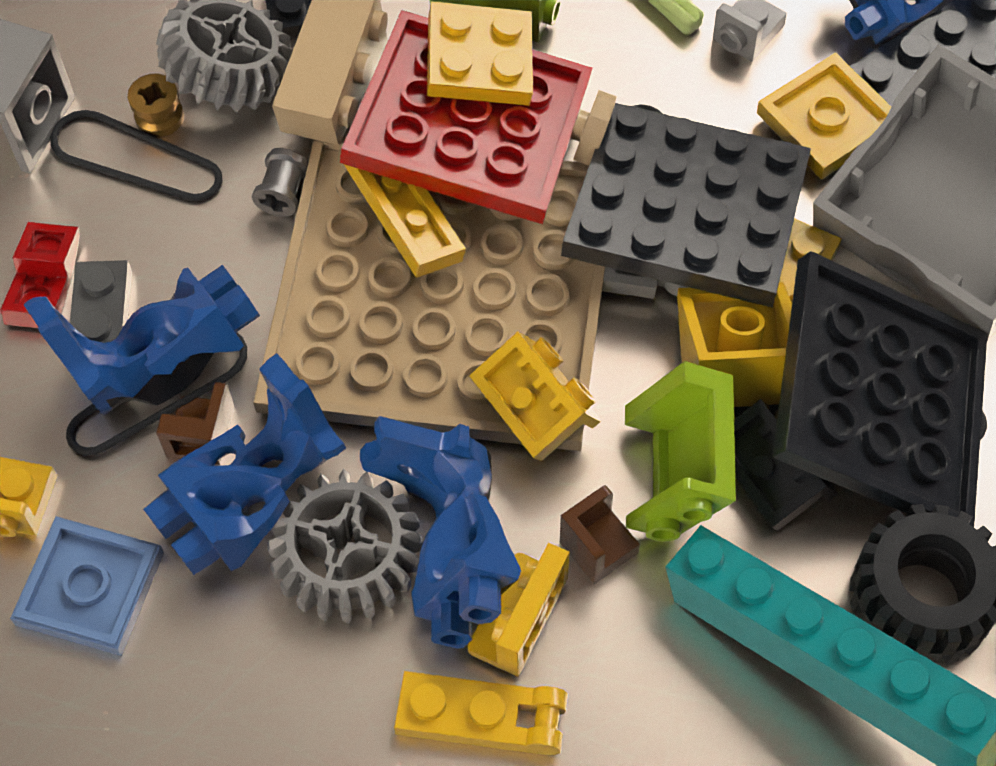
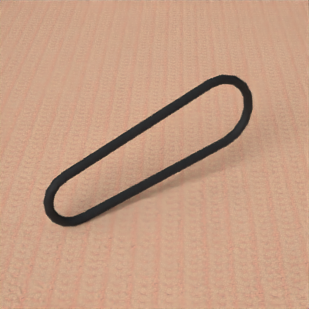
M90 110L74 111L62 117L55 124L50 135L53 151L59 158L68 163L185 200H206L220 189L223 181L221 170L212 161L100 112ZM84 117L94 118L206 166L213 171L215 181L211 188L203 193H188L71 156L62 151L58 145V135L61 129L70 121Z
M236 332L244 347L239 351V358L236 364L228 372L95 447H84L76 442L74 432L81 421L98 410L94 404H91L70 421L66 430V440L69 447L82 455H97L160 420L161 414H171L178 408L211 391L214 388L215 382L225 383L232 379L242 370L247 360V345L243 336Z

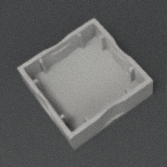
M938 44L895 98L881 126L867 140L857 146L813 202V226L842 238L841 246L941 312L988 333L987 342L996 332V78Z

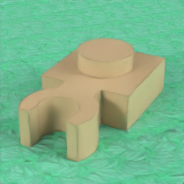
M598 89L591 111L587 112L580 109L571 135V139L579 142L573 160L588 166L590 165L595 149H599L617 96Z

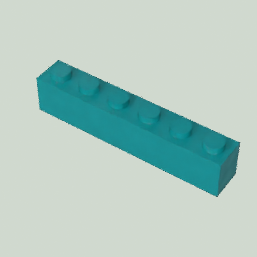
M702 525L699 526L665 566L675 603L935 765L994 766L996 764V698Z

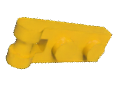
M404 671L394 730L395 734L400 736L541 755H557L561 753L563 733L558 730L559 716L566 712L568 693L563 689L551 686L531 688ZM519 711L536 713L534 727H517Z

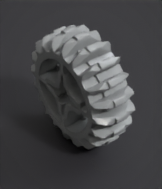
M179 0L174 9L168 10L167 16L163 19L162 27L159 29L156 42L158 45V67L165 70L166 81L178 83L179 94L192 93L196 95L197 104L206 100L214 103L216 110L222 105H230L237 113L244 104L256 110L262 101L271 103L273 97L277 94L293 52L290 46L291 36L282 32L283 22L270 20L269 10L253 8L252 0L247 3L236 0Z
M343 469L339 475V482L329 484V479L320 473L317 479L319 488L312 491L309 487L300 484L297 489L300 502L290 501L283 511V515L286 518H279L272 528L273 535L276 538L269 540L267 548L270 556L276 558L270 565L273 576L283 579L280 587L286 597L298 595L296 602L298 608L304 611V613L317 604L319 618L324 621L332 615L334 609H340L342 620L349 624L353 618V609L362 608L364 615L372 619L375 615L374 602L380 600L385 606L393 608L396 601L392 588L408 592L411 587V579L407 573L417 572L419 556L415 553L420 552L423 545V536L416 532L420 528L419 517L415 512H408L410 508L409 500L404 494L393 497V486L388 480L373 488L372 476L367 471L355 483L351 482L349 472ZM339 514L334 519L325 520L328 517ZM366 515L378 520L387 528L392 536L391 544L379 541L377 534L366 531L364 520ZM354 535L355 543H347L348 541H351L352 536ZM302 548L313 550L314 556L325 560L327 570L325 578L316 575L302 563ZM337 548L344 549L340 551V554L338 556ZM371 571L362 577L350 580L357 572Z

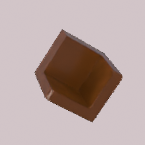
M215 382L211 399L196 398L178 408L175 415L161 414L156 434L166 458L181 459L229 430L234 404L226 383ZM221 459L215 464L220 465Z
M606 485L600 487L560 515V543L565 550L570 552V556L593 584L638 554L640 543L612 511L613 493Z

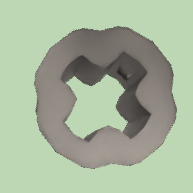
M274 148L266 155L264 162L267 170L262 184L255 187L252 200L258 208L271 215L280 217L290 216L295 213L298 206L296 194L300 182L305 178L308 160L293 150Z

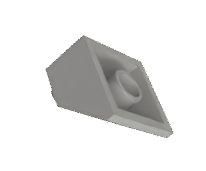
M0 19V124L21 171L31 173L50 141V135L55 124L64 117L75 95L53 35Z

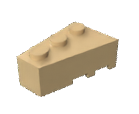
M380 0L311 1L272 105L280 132L339 145L346 129L352 125L357 113V107L388 42L386 33L388 14L382 11Z

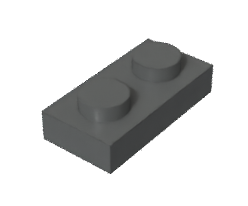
M128 260L75 263L70 324L86 338L102 343L111 342L118 337L126 320H128L132 270Z

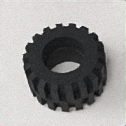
M923 504L912 505L906 516L900 510H897L887 516L884 525L878 523L871 531L850 580L849 591L854 592L850 604L853 614H863L861 618L863 621L935 663L942 656L946 665L959 661L964 652L970 655L976 650L996 623V545L991 546L988 542L993 533L984 525L979 529L971 526L969 523L972 516L963 511L960 512L958 517L948 515L949 506L936 504L932 512H926ZM911 565H923L941 572L954 586L958 603L939 607L917 600L904 588L898 570Z

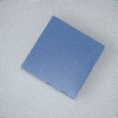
M56 516L10 619L15 626L122 656L164 551L161 545Z

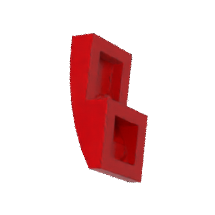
M35 222L27 223L12 257L16 274L0 309L4 325L38 328L24 306V303L35 297L46 296L51 304L62 314L78 251L79 227Z

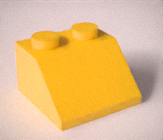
M779 282L773 308L690 287L678 288L677 302L681 363L687 361L733 375L734 407L752 406L760 399L768 405L779 404L792 308L785 283Z

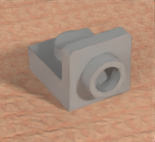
M737 0L733 6L722 3L716 10L712 39L720 43L727 51L737 53L753 62L785 26L787 12L766 0Z

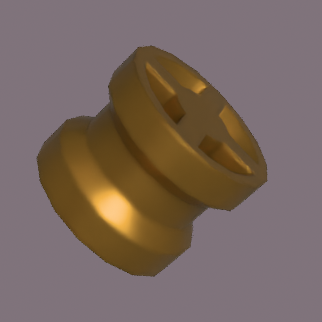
M155 73L141 76L131 84L128 89L127 98L134 112L133 116L139 130L155 137H165L173 134L180 128L184 121V110L179 100V93L175 83L166 81V75Z

